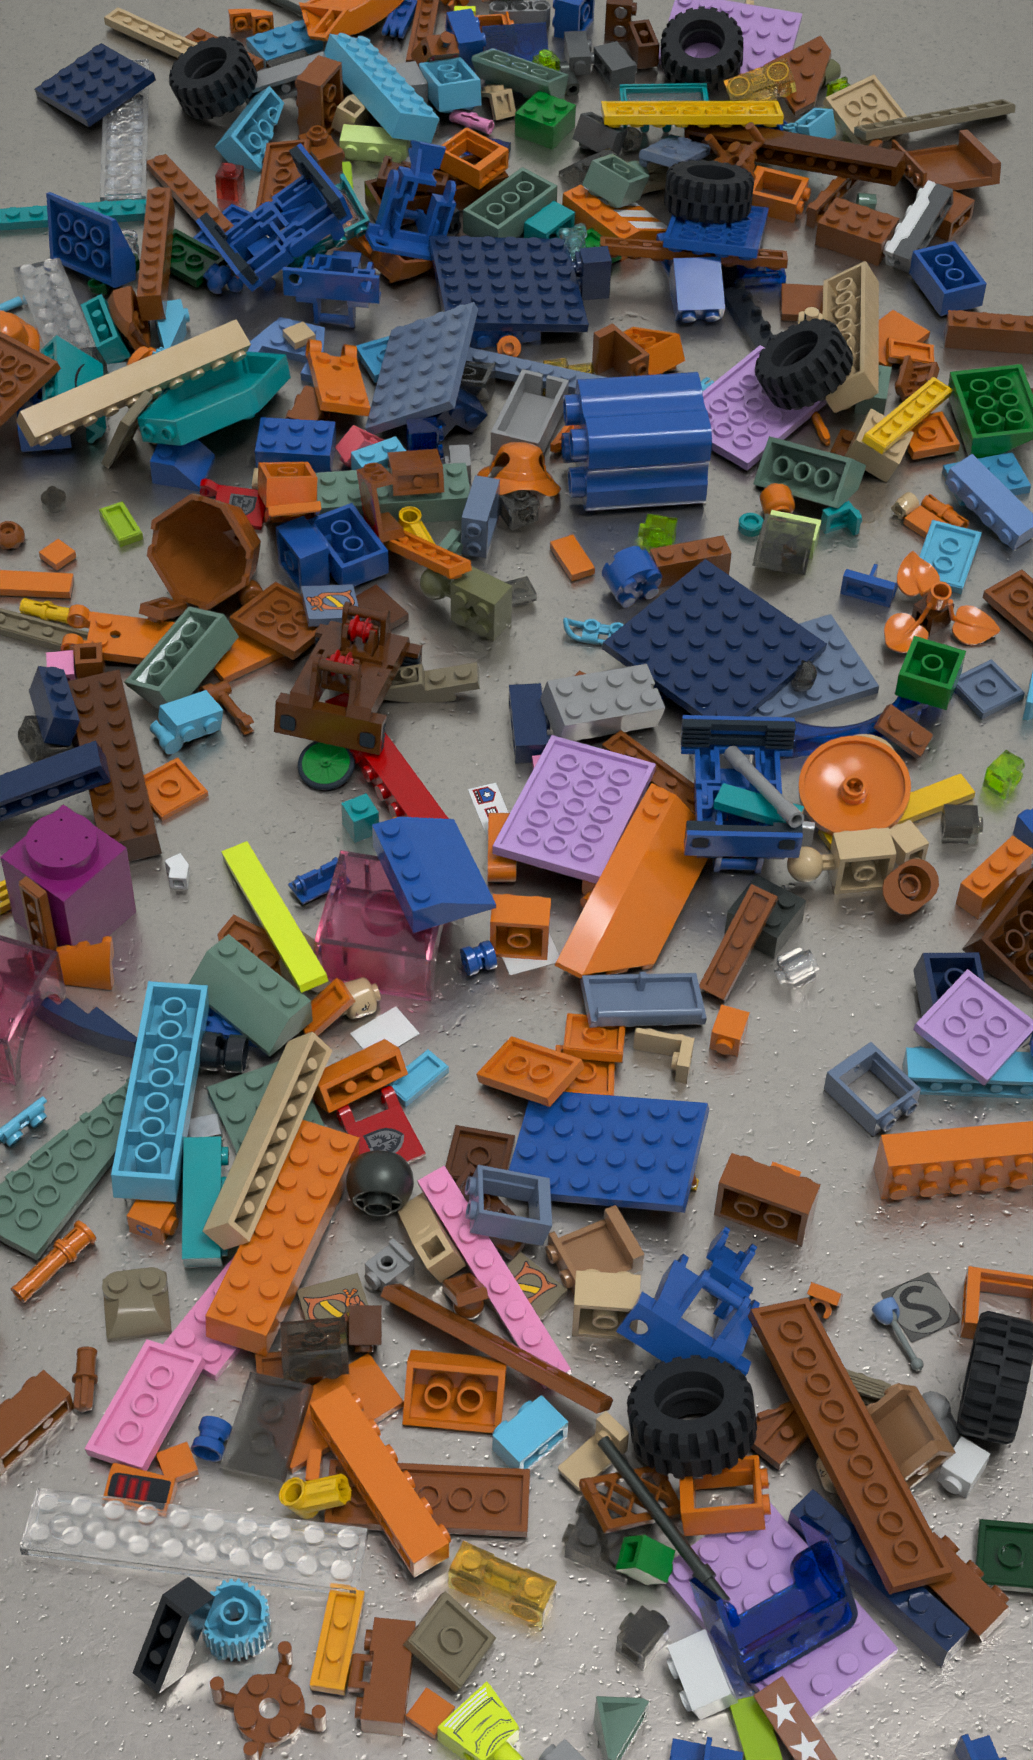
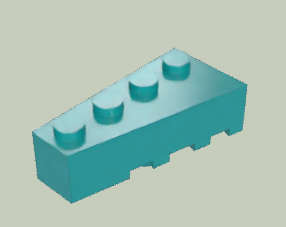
M221 1136L183 1137L182 1261L184 1268L223 1267V1256H228L229 1249L223 1250L203 1232L227 1178L225 1177V1166L229 1165V1147H223Z

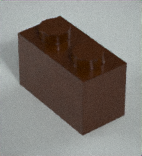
M650 20L629 21L627 46L637 65V69L658 67L660 44Z

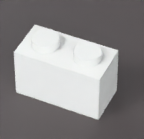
M706 1629L667 1646L672 1657L667 1659V1664L674 1679L680 1678L684 1690L680 1691L679 1694L687 1712L693 1711L702 1720L730 1707V1705L738 1703L715 1642Z

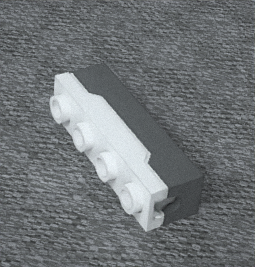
M929 180L924 188L919 189L916 201L908 207L903 222L898 223L891 241L888 240L884 246L883 253L885 254L886 265L894 266V268L909 273L913 251L927 248L954 204L953 189L935 184V182Z

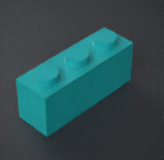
M100 294L81 304L95 345L107 364L120 363L131 357L123 335L115 325L109 311V305L103 295Z

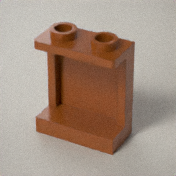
M438 449L387 452L388 468L390 473L396 478V484H392L393 496L444 492L443 465Z

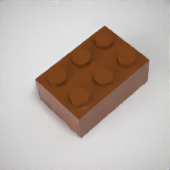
M318 55L297 76L295 81L299 135L307 133L315 125L322 126L330 135L335 130L331 126L337 106L343 101L342 62Z
M836 197L818 222L815 245L879 266L885 257L883 253L884 246L888 240L891 241L900 218Z
M731 1153L718 1184L714 1215L802 1247L814 1218L821 1184L815 1183L807 1177H798L784 1172L779 1167L767 1166L756 1162L748 1156H739Z

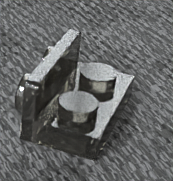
M36 715L25 716L18 730V740L33 763L75 748L72 743L70 746L44 743Z

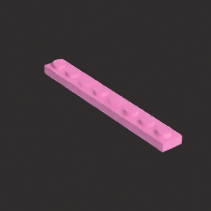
M442 1166L417 1180L420 1189L472 1274L487 1288L489 1301L517 1347L569 1375L572 1374L568 1363L489 1236L470 1233V1220L466 1219L465 1216L468 1203L446 1167ZM541 1384V1386H542V1388H543L544 1390H545L546 1388H548V1387L544 1386L543 1384Z

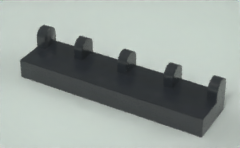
M739 278L735 281L734 287L723 289L725 305L752 351L760 345L766 348L767 343L771 339L776 338L777 335L772 334L770 323L763 319L761 308L755 306L752 293L746 291L744 280Z

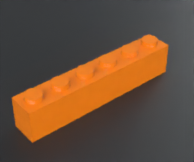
M344 1384L310 1403L311 1419L415 1578L449 1558L451 1537L444 1525H437L432 1518L433 1510L425 1497L419 1498L415 1492L416 1486L407 1470L402 1472L397 1465L398 1458L390 1444L385 1446L380 1439L381 1432L376 1422L372 1418L368 1420L362 1412L364 1407L356 1393L350 1394Z

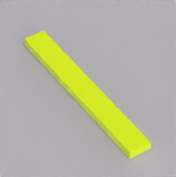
M248 841L221 851L224 861L300 992H305L329 982L322 965Z

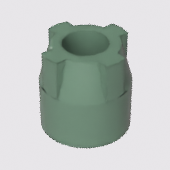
M858 193L856 204L875 210L877 205L876 194Z

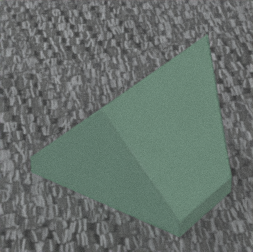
M596 1696L593 1723L603 1760L622 1759L648 1714V1700L633 1697Z

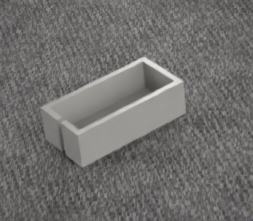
M522 369L491 431L490 454L496 456L500 447L509 442L531 443L541 448L544 453L563 414V396L568 395L569 380L548 375L546 378V397L542 396L543 374Z
M647 664L549 680L546 682L540 698L554 735L572 741L616 734L620 730L627 732L654 727L658 725L665 710L658 689H653L655 682Z

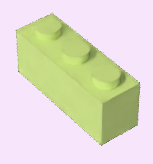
M343 124L340 147L344 151L345 160L382 163L385 155L392 157L393 162L401 164L409 156L410 140L392 138L383 127Z

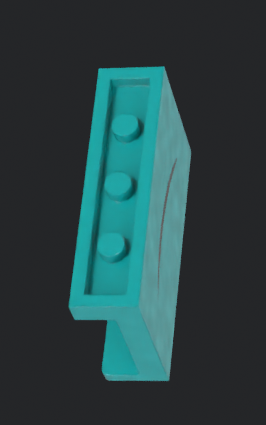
M57 335L41 349L42 354L57 361L61 368L42 386L43 401L103 376V364ZM106 416L98 418L94 424L86 427L87 442L93 443L97 438L104 435L107 428Z

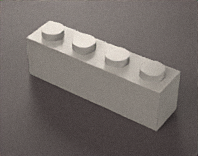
M324 51L258 71L255 90H252V95L249 99H245L247 105L254 96L268 86L274 90L281 100L297 96V88L295 87L297 76L318 55L326 57Z

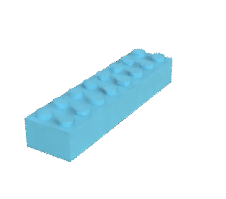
M339 33L338 35L330 34L324 51L326 57L342 62V81L387 133L396 139L432 143L439 117L423 101L424 99L414 91L415 89L405 81V78L400 76L396 68L389 64L388 59L383 57L366 37L358 36L354 38L345 33Z
M148 981L111 1172L113 1198L176 1202L183 1165V1137L188 1136L200 1065L201 1044L209 1013L208 985Z

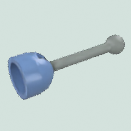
M894 1297L881 1300L872 1307L873 1314L880 1323L885 1325L891 1324L911 1359L912 1369L915 1371L921 1370L924 1366L922 1359L916 1357L897 1323L900 1315L897 1302Z

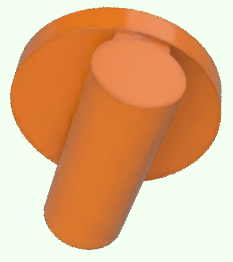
M504 336L496 344L497 353L517 357L521 353V343L514 336Z

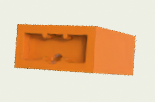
M467 127L441 145L445 146L446 150L439 169L479 190L508 169L509 149ZM468 151L482 160L473 165L459 156Z
M757 165L754 171L756 179L754 181L752 206L768 207V217L794 223L797 215L802 214L805 202H808L810 198L809 178ZM765 188L793 195L794 197L790 200L762 193L761 191Z
M968 1266L963 1284L961 1338L974 1339L978 1323L980 1291L1031 1299L1030 1321L1033 1322L1032 1275Z
M759 1455L745 1456L743 1460L739 1458L736 1466L731 1469L724 1468L721 1474L715 1476L708 1474L703 1475V1479H693V1476H685V1479H679L680 1509L684 1536L766 1530L765 1515H771L769 1494H763V1489H769L767 1468H760ZM753 1485V1504L697 1508L696 1490Z

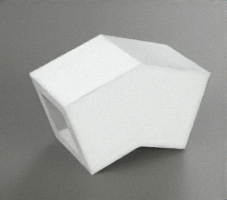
M179 853L165 860L166 872L169 875V885L172 889L188 890L190 879L189 864Z

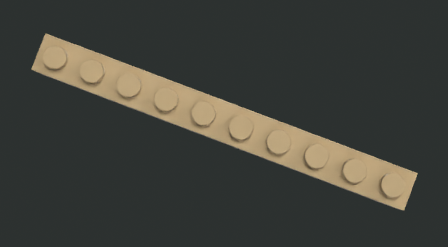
M237 319L26 408L20 411L16 422L31 447L37 444L44 446L58 435L67 436L81 425L88 427L102 416L108 418L118 413L119 409L125 406L131 408L145 390L153 394L152 396L155 398L162 393V390L169 387L171 390L176 389L185 380L190 378L192 380L199 379L206 371L211 369L217 371L223 368L229 361L238 362L247 356L246 353L251 343Z

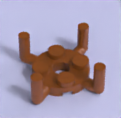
M753 122L748 123L745 127L754 139L750 145L740 144V142L736 141L730 144L725 151L712 134H708L705 137L707 144L718 156L714 161L726 162L731 165L736 164L742 169L745 168L752 174L755 181L756 175L753 172L756 166L754 160L757 159L755 152L765 143V139Z
M282 1641L278 1645L279 1663L275 1674L253 1675L240 1689L238 1694L226 1691L224 1680L219 1676L212 1678L210 1681L213 1701L217 1704L234 1708L236 1725L243 1737L248 1741L243 1747L245 1760H261L264 1748L280 1746V1743L295 1737L301 1728L317 1732H323L327 1728L325 1707L316 1705L312 1708V1715L305 1713V1703L301 1688L288 1678L293 1665L292 1646L288 1641ZM274 1703L280 1708L279 1713L273 1718H264L260 1714V1709L263 1705Z

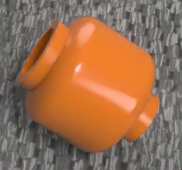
M773 483L768 485L760 494L761 507L767 519H769L771 510L790 514L794 512L795 502L791 489L787 485Z

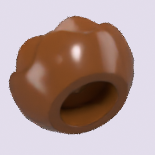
M13 521L0 523V548L3 550L18 548L25 540L24 529Z

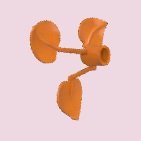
M911 551L904 558L897 573L898 588L909 597H914L918 594L923 598L927 596V606L917 621L907 613L894 614L887 620L884 627L885 645L889 649L898 653H907L914 636L928 639V631L920 626V624L931 609L937 611L944 609L946 606L948 607L950 619L955 622L952 627V633L958 641L965 645L975 646L982 644L1000 632L996 622L985 612L974 606H960L955 616L952 606L953 600L949 599L952 589L947 583L940 581L936 569L920 558L914 551Z

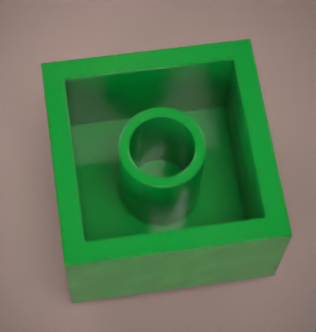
M538 90L515 113V136L553 150L575 128L576 105Z
M914 636L898 674L895 695L947 711L962 673L966 651Z

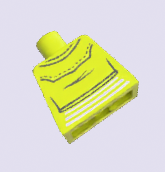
M487 1681L437 1727L438 1741L463 1760H524L512 1747L519 1740V1726Z

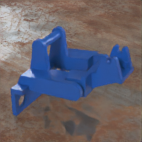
M411 140L412 148L408 149L411 167L399 166L398 171L390 170L376 223H368L365 237L374 251L432 261L428 245L429 236H447L456 202L453 199L456 184L454 181L449 180L446 183L443 195L432 193L427 215L421 209L416 211L406 209L408 201L414 200L418 183L436 186L437 181L432 174L434 168H440L446 150L445 146ZM403 218L414 220L419 233L400 230Z
M334 250L332 255L316 254L313 265L312 257L306 256L302 268L283 267L282 270L284 295L295 296L296 302L313 303L315 325L331 323L349 325V328H355L356 307L369 308L370 303L379 304L381 299L379 275H376L374 263L368 262L366 269H361V253ZM297 274L300 276L297 284L289 280L290 275ZM321 299L347 301L348 315L321 313Z
M725 1226L710 1243L706 1258L712 1263L708 1270L704 1269L699 1276L686 1268L689 1257L682 1254L678 1260L672 1262L663 1274L655 1297L652 1298L642 1291L638 1296L636 1304L618 1326L616 1332L662 1362L668 1363L672 1361V1358L682 1356V1359L690 1358L691 1355H700L704 1359L710 1356L717 1358L720 1363L724 1361L730 1363L735 1367V1370L738 1369L746 1376L751 1361L743 1357L742 1353L752 1328L748 1315L750 1310L758 1308L760 1303L754 1299L751 1301L749 1296L753 1291V1287L742 1281L740 1276L754 1257L757 1246L751 1244L745 1252L740 1250L738 1254L724 1246L730 1229ZM701 1289L718 1298L713 1314L719 1317L713 1337L681 1318ZM634 1320H641L646 1323L648 1331L644 1334L634 1333L630 1328V1323Z

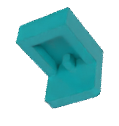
M846 501L839 508L830 506L822 511L820 529L824 534H828L847 527L855 536L860 532L862 515L858 509L854 508L850 501Z

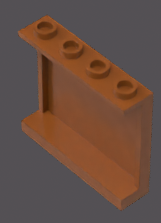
M968 129L959 131V143L955 145L906 151L896 140H892L891 150L905 152L904 176L918 191L920 188H924L928 180L951 188L953 191L1000 184L1001 162Z

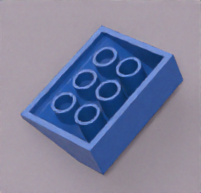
M52 192L46 193L50 260L114 288L136 280L135 256L116 219Z
M397 817L372 825L373 848L413 933L496 908V903L454 819Z

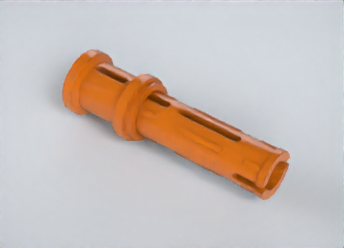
M77 1220L74 1223V1228L62 1239L58 1238L54 1242L53 1249L10 1288L14 1296L22 1303H26L66 1263L75 1262L77 1255L89 1243L94 1244L97 1241L91 1229L83 1222Z

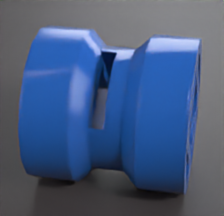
M489 940L480 942L478 946L473 948L466 946L460 949L461 961L468 976L477 974L479 970L484 968L487 970L497 968L496 954Z
M204 1416L201 1418L198 1426L199 1436L194 1438L191 1451L203 1460L218 1462L223 1458L225 1452L223 1444L230 1438L232 1426L226 1420L219 1417Z

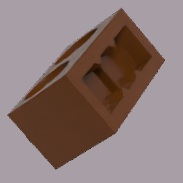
M634 0L606 1L604 41L627 43L628 22L632 21V17L636 16L637 3L633 2Z

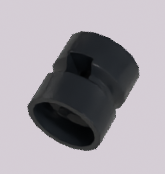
M205 1031L200 1051V1068L202 1070L219 1071L223 1067L228 1073L244 1074L249 1052L248 1036L230 1034L228 1038H225L223 1033Z

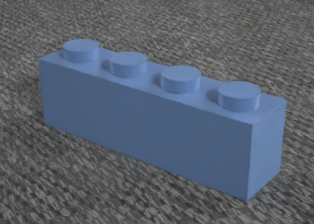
M973 454L950 468L945 481L949 490L955 493L968 509L973 510L981 518L984 525L990 527L1004 544L1015 550L1033 538V513Z

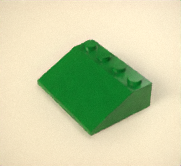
M1022 364L950 372L948 386L953 391L949 401L968 456L973 454L978 459L1000 455L1033 440V393Z

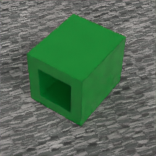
M646 1535L624 1537L615 1570L645 1585L665 1584L668 1582L673 1570V1559L676 1550Z

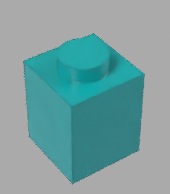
M367 793L341 803L342 825L353 842L357 843L372 837V825L379 823V812Z

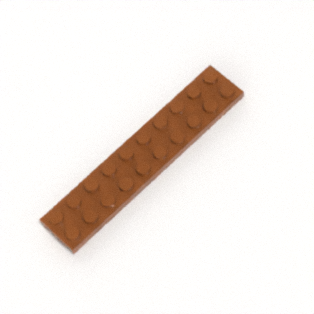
M808 1297L751 1309L748 1318L888 1593L892 1594L949 1579L953 1570Z

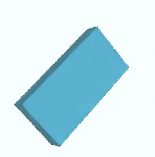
M427 1049L406 1066L408 1075L385 1085V1087L392 1086L398 1101L406 1108L448 1074L449 1066Z

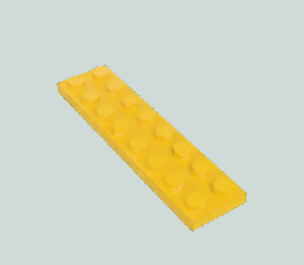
M601 101L604 125L612 128H618L621 125H630L634 128H640L643 125H652L657 128H662L666 125H675L680 128L687 127L688 125H697L703 128L710 127V125H719L721 127L742 125L746 127L750 122H753L754 125L764 124L766 127H776L777 124H783L784 115L778 101Z

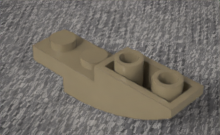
M474 662L427 671L424 670L422 664L400 667L384 699L407 703L455 701L456 693L480 689L478 664Z

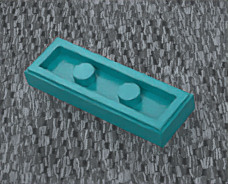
M723 783L714 801V809L772 826L773 822L787 823L760 793ZM794 804L803 814L804 806Z

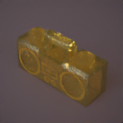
M787 58L724 81L729 101H778L777 98L786 97L796 92L795 80Z
M465 1541L462 1542L448 1572V1587L540 1628L543 1627L556 1599L557 1581L527 1568L523 1569L495 1557L493 1553Z

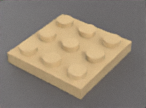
M874 74L825 97L823 105L827 109H833L834 119L851 141L856 144L869 145L874 139L865 141L855 136L854 127L907 117ZM897 135L888 136V137H883V138H878V139H879V140H882L883 142H885V141H887V140H889V139H891V138H893V137H895V136H897Z

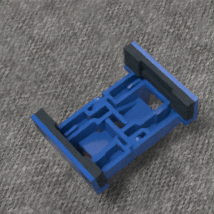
M301 143L289 150L301 177L271 197L273 201L263 203L226 232L207 212L196 220L197 224L234 273L252 292L258 287H262L265 291L273 290L276 286V282L272 278L273 275L294 261L293 257L302 256L327 235L330 234L334 240L343 238L345 232L342 225L353 218L342 193Z
M683 715L681 754H693L695 821L686 822L684 855L697 856V858H713V872H719L720 870H754L755 873H761L764 859L784 860L785 858H799L803 840L802 824L799 827L793 828L788 823L773 822L772 826L714 809V801L723 783L760 793L737 770L720 768L719 754H724L725 750L730 746L738 747L744 755H753L752 765L782 794L780 756L792 757L796 731L795 717ZM723 856H729L730 859H724ZM732 857H742V859H732ZM745 857H755V859H744V858H745Z

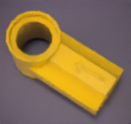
M412 506L402 508L399 511L398 522L403 529L434 543L421 521V511Z
M343 1474L305 1482L298 1477L288 1479L280 1488L279 1500L300 1518L310 1519L318 1514L320 1510L346 1505L347 1501H351L352 1490L349 1486L348 1478Z

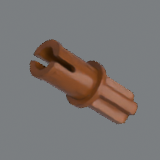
M89 1346L77 1349L76 1373L72 1376V1382L75 1384L73 1408L79 1410V1412L92 1409L94 1385L98 1382V1376L95 1374L98 1351Z

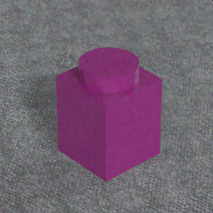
M64 804L52 814L37 820L30 827L27 835L0 857L14 922L28 931L19 889V881L27 876L47 892L57 947L64 945L74 946L82 941H88L90 945L102 943L103 937L110 936L136 913L127 848L94 826L87 818L75 813Z

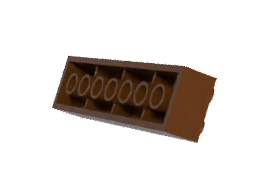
M120 670L68 681L80 719L76 730L79 746L97 741L106 756L111 782L89 790L96 827L127 848L129 861L162 854Z

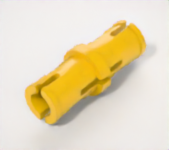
M27 598L22 599L19 607L21 614L69 625L67 623L69 608L54 605L51 601L38 602Z

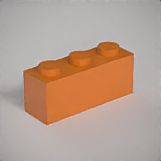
M1012 835L960 883L956 905L976 919H979L1000 900L1018 875L1030 869L1033 860V849Z
M383 1039L326 1067L313 1094L315 1103L328 1113H331L408 1075L399 1047Z

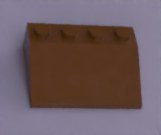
M1033 867L1015 878L962 948L965 953L979 952L982 970L1033 998Z

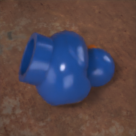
M213 263L203 275L207 280L208 289L215 294H221L222 288L226 284L228 289L234 293L240 292L243 289V282L237 275L232 276V270L228 266H219L217 263Z

